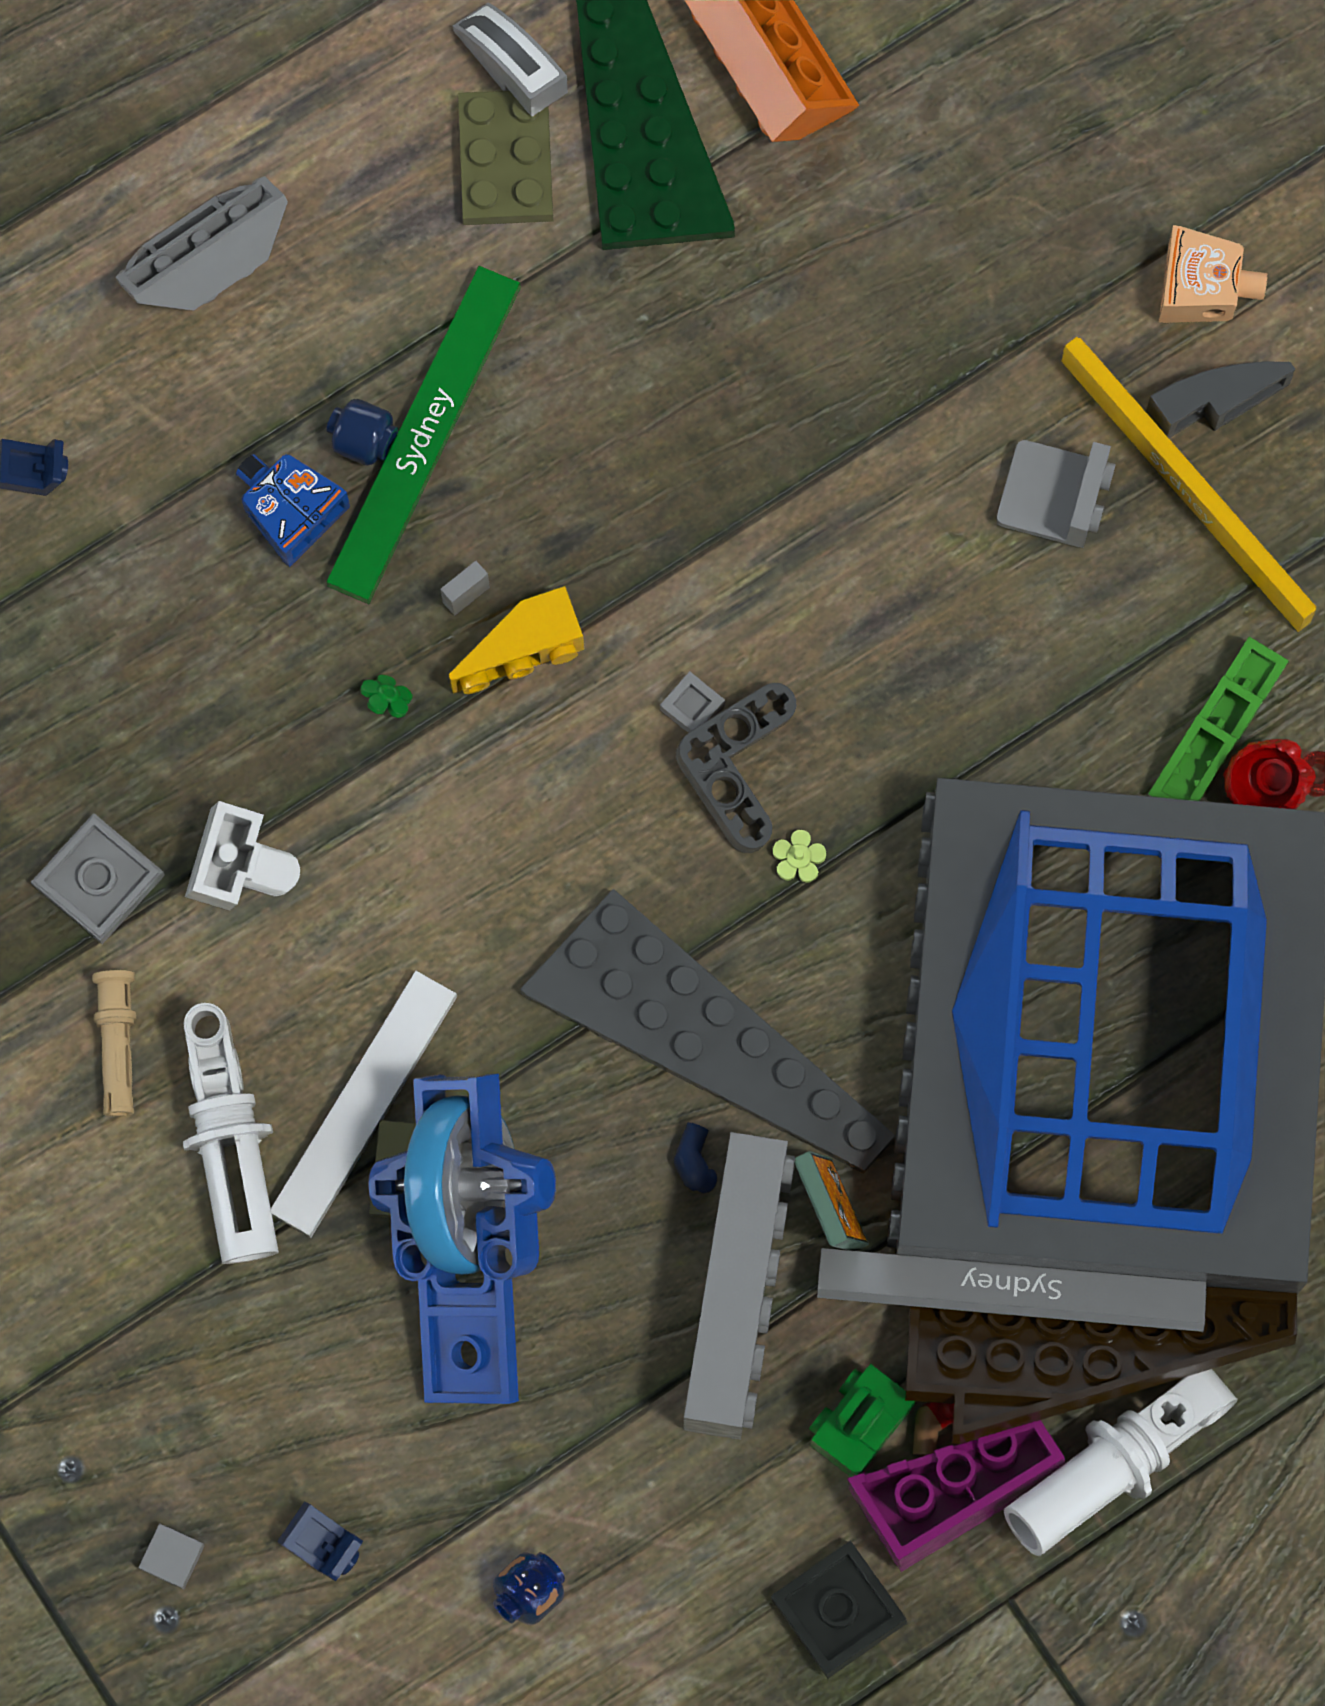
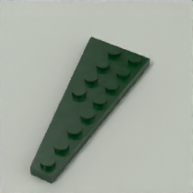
M576 0L602 250L735 238L733 218L648 1Z

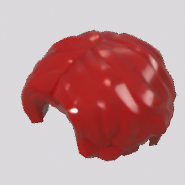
M1271 739L1249 742L1246 747L1233 755L1228 763V768L1223 773L1225 779L1224 788L1232 804L1296 810L1300 804L1305 802L1306 796L1311 792L1316 774L1314 769L1304 759L1300 758L1302 749L1292 740Z

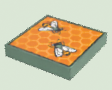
M811 1151L796 1157L794 1163L829 1245L850 1251H857L868 1246L869 1243L832 1158Z

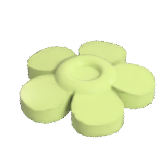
M805 830L793 832L791 844L783 839L778 840L774 844L772 852L776 859L782 860L777 866L778 876L783 880L790 881L796 876L798 870V876L802 882H812L818 876V869L814 864H820L826 859L825 847L820 843L809 846L811 836Z

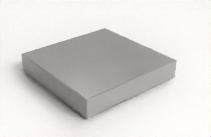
M93 813L31 883L103 945L165 874L152 861Z

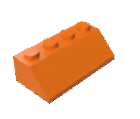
M685 0L691 10L694 22L704 31L714 47L716 58L725 65L736 83L739 95L748 102L758 119L760 129L772 142L800 140L851 113L859 106L794 0Z

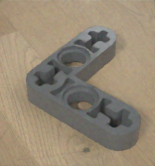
M770 683L761 687L695 728L681 740L676 749V760L680 769L730 844L736 850L743 853L759 851L769 841L772 834V823L731 761V758L784 726L793 716L796 710L795 695L788 686L781 683ZM767 696L773 701L779 698L783 701L784 705L780 709L781 716L776 711H771L763 716L759 722L757 721L754 714L760 711L768 702ZM730 718L743 720L748 727L747 738L742 741L730 739L724 731L725 721ZM715 737L718 745L710 749L704 757L706 763H703L699 758L692 761L688 757V753L692 749L690 743L699 748L709 743ZM726 780L733 784L736 790V798L733 802L728 804L721 803L713 797L712 785L715 781ZM742 802L748 807L741 812L745 822L748 825L756 822L760 827V830L756 833L757 841L751 836L743 838L740 835L739 831L744 825L738 814L732 820H729L726 814L734 812Z

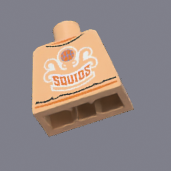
M1173 225L1168 243L1159 322L1178 323L1232 320L1237 307L1238 297L1264 300L1268 274L1241 270L1244 247L1241 244Z

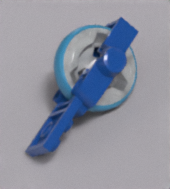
M499 1073L466 1077L432 1075L415 1078L413 1082L416 1126L410 1139L408 1151L384 1158L373 1165L369 1176V1194L377 1210L391 1214L392 1250L395 1269L405 1280H418L424 1402L511 1404L518 1402L512 1278L529 1274L538 1264L537 1212L546 1210L554 1201L556 1193L555 1171L548 1159L514 1149L510 1132L501 1116ZM465 1089L469 1092V1095L449 1097L445 1095V1090ZM506 1248L512 1254V1266L506 1261ZM420 1253L426 1258V1265L422 1262ZM482 1271L484 1283H461L457 1281L455 1274L463 1275ZM465 1341L470 1342L477 1351V1361L474 1366H469L462 1359L461 1347Z

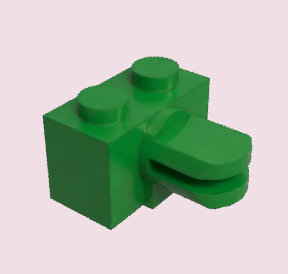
M869 1364L863 1373L854 1369L838 1391L845 1397L834 1411L826 1406L809 1428L815 1434L811 1439L810 1446L849 1477L864 1472L916 1402L905 1401L906 1391L872 1364Z

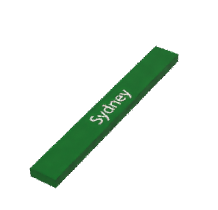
M478 266L326 581L327 587L370 604L521 289L520 282Z

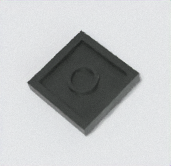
M851 1540L771 1595L772 1601L827 1679L907 1624L906 1617Z

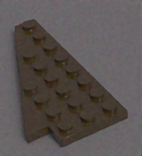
M1206 1287L1205 1325L1203 1332L910 1306L905 1401L954 1404L952 1444L965 1443L1294 1345L1297 1338V1293Z

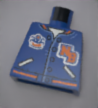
M252 454L241 463L236 471V475L251 487L241 499L246 514L288 567H291L350 508L347 492L342 487L288 454L283 455L271 468L255 454Z

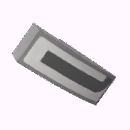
M486 3L452 26L455 34L503 91H510L531 117L568 93L567 75L523 28L491 3Z

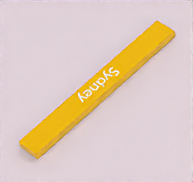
M1078 337L1067 343L1061 360L1066 368L1297 632L1310 624L1316 611L1315 604L1086 343Z

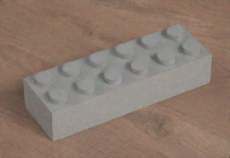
M734 1132L730 1133L684 1413V1431L741 1440L743 1427L750 1429L753 1427L757 1393L749 1392L750 1380L760 1381L765 1345H759L756 1342L758 1333H768L773 1298L764 1297L765 1286L775 1287L780 1250L772 1249L773 1239L783 1240L788 1203L779 1202L781 1192L790 1194L795 1156L786 1155L788 1141Z

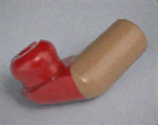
M927 1402L917 1410L915 1415L913 1455L923 1457L935 1453V1450H937L938 1432L953 1423L954 1404Z

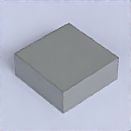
M475 561L440 589L443 604L454 616L490 588L488 573Z
M689 671L660 704V711L689 733L715 717L724 707L725 699Z
M159 1523L138 1568L184 1590L205 1545Z

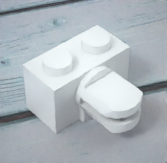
M218 801L210 809L185 897L231 910L238 905L243 887L272 896H281L296 885L300 877L299 863L291 853L256 842L263 814Z

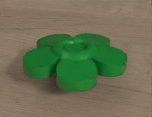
M379 675L376 681L365 680L360 688L362 695L370 698L367 706L372 712L383 714L388 709V712L396 718L404 717L407 714V704L413 698L411 691L407 687L402 685L395 687V679L388 675Z

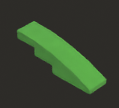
M1249 636L1200 714L1196 716L1148 794L1152 797L1200 801L1289 663V660Z

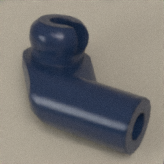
M687 1122L674 1157V1166L687 1188L692 1191L698 1190L703 1194L709 1193L717 1184L715 1170L708 1169V1165L701 1155L709 1130L698 1124Z

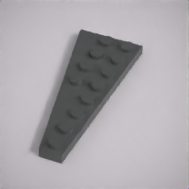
M614 889L520 989L521 994L528 1000H533L555 1011L560 1017L568 1021L572 1020L597 1033L599 1037L641 1056L643 1060L693 1086L713 1093L728 1101L730 1105L767 1121L772 1127L792 1134L815 1146V1149L863 1174L895 1139V1134Z

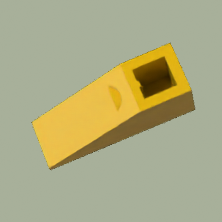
M563 586L520 601L449 674L453 694L463 691L464 694L477 693L489 687L490 681L505 676L508 679H518L532 673L534 667L551 661L553 665H558L578 656L577 652L584 650V639L566 587Z

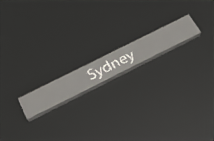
M821 1248L817 1298L1203 1332L1205 1325L1206 1282Z

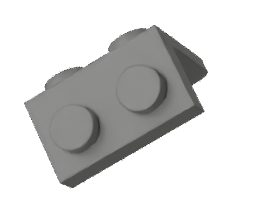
M1028 440L1018 442L998 509L997 523L1008 529L1084 548L1088 531L1097 533L1104 506L1096 504L1099 489L1109 491L1116 466L1114 463L1107 462L1111 446L1093 442L1088 457Z

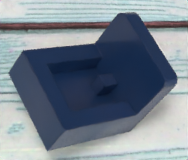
M1 439L0 489L47 496L63 483L67 476L68 457L63 455L64 442L53 439L47 446Z
M304 1501L277 1542L324 1576L336 1581L340 1575L347 1574L356 1564L359 1558L358 1549L363 1540L348 1532L311 1504Z

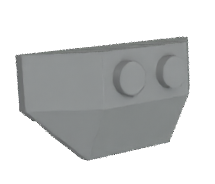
M265 176L254 180L252 185L239 186L216 195L143 244L128 261L126 268L121 270L115 278L124 290L139 304L194 311L201 305L214 300L223 290L238 280L248 277L257 267L268 261L288 201L285 195Z

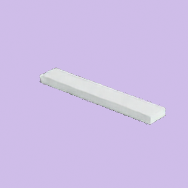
M415 971L271 1208L273 1217L312 1238L378 1129L380 1120L384 1119L457 998L455 992Z

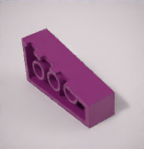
M1041 1420L954 1447L953 1445L935 1450V1453L910 1461L896 1462L887 1465L885 1469L866 1475L862 1473L849 1477L847 1480L850 1493L896 1566L902 1572L1005 1509L1009 1504L1065 1464V1457Z

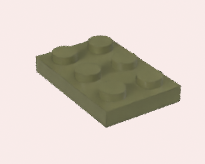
M510 91L458 93L463 225L553 222L549 106L531 117Z

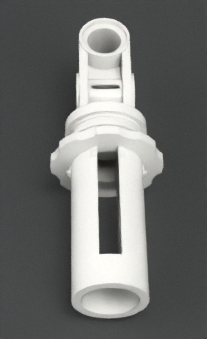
M200 1003L193 1006L184 1018V1030L189 1052V1070L193 1090L198 1102L188 1107L190 1117L196 1119L197 1134L183 1141V1147L185 1151H199L198 1154L202 1155L222 1264H234L266 1258L278 1254L279 1251L259 1150V1143L262 1140L259 1139L272 1134L273 1128L271 1124L255 1123L252 1110L256 1105L254 1094H246L242 1091L244 1090L241 1067L236 1048H234L231 1026L227 1017L218 1006L211 1003ZM206 1016L218 1018L220 1028L215 1036L208 1039L196 1036L195 1027L201 1018ZM236 1145L252 1228V1230L239 1232L225 1159L224 1147Z
M1210 1369L1183 1377L1173 1388L1141 1412L1136 1413L1132 1410L1124 1412L1118 1417L1117 1423L1113 1426L1102 1420L1099 1422L1093 1420L1086 1426L1089 1444L1086 1449L1005 1507L1004 1515L1010 1529L1028 1551L1036 1556H1041L1123 1492L1134 1499L1142 1498L1144 1500L1152 1492L1149 1475L1153 1472H1160L1169 1465V1453L1202 1428L1208 1427L1221 1418L1235 1405L1238 1399L1217 1374ZM1161 1419L1165 1422L1173 1419L1177 1423V1425L1173 1422L1165 1425L1164 1423H1162Z

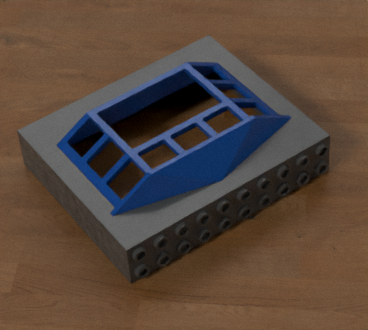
M937 778L935 792H926L922 815L921 832H929L930 838L922 837L918 877L926 878V884L918 883L914 923H923L922 930H914L911 948L910 968L919 969L918 976L911 975L910 986L908 987L906 1014L915 1015V1022H907L904 1034L902 1060L911 1061V1069L903 1068L900 1082L899 1107H907V1116L899 1115L895 1153L904 1155L903 1163L895 1162V1169L893 1171L891 1200H898L900 1204L899 1210H891L887 1247L896 1248L895 1255L1206 1282V1287L1297 1293L1298 1295L1308 1280L1325 999V812ZM1041 845L1088 850V892L1075 893L1034 889L1031 886L1033 846ZM1119 852L1160 857V899L1153 900L1105 895L1103 892L1104 853ZM1187 858L1231 863L1232 906L1177 901L1176 859ZM1032 905L1086 911L1082 968L1027 963L1029 911ZM1103 912L1226 922L1231 925L1218 1132L1208 1133L1090 1122L1087 1119ZM1026 980L1077 984L1081 987L1077 1043H1060L1021 1038L1023 989ZM1019 1056L1073 1060L1076 1063L1071 1119L1065 1120L1015 1114L1014 1106ZM1014 1132L1069 1137L1070 1145L1065 1192L1062 1197L1009 1193L1006 1190L1011 1141ZM1094 1138L1142 1144L1143 1151L1136 1203L1126 1204L1083 1200L1079 1197L1086 1139ZM1160 1145L1213 1149L1216 1152L1211 1201L1208 1210L1159 1207L1152 1204L1158 1147Z

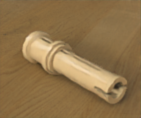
M126 970L101 971L94 973L92 980L98 987V1012L94 1014V1022L97 1027L101 1028L103 1115L127 1116L134 1114L130 1027L137 1020L136 1012L131 1010V983L135 981V973Z

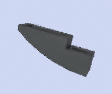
M1262 361L1234 364L1204 371L1177 381L1152 394L1146 412L1168 438L1173 437L1205 417L1212 429L1216 431L1289 386L1295 368L1291 362Z

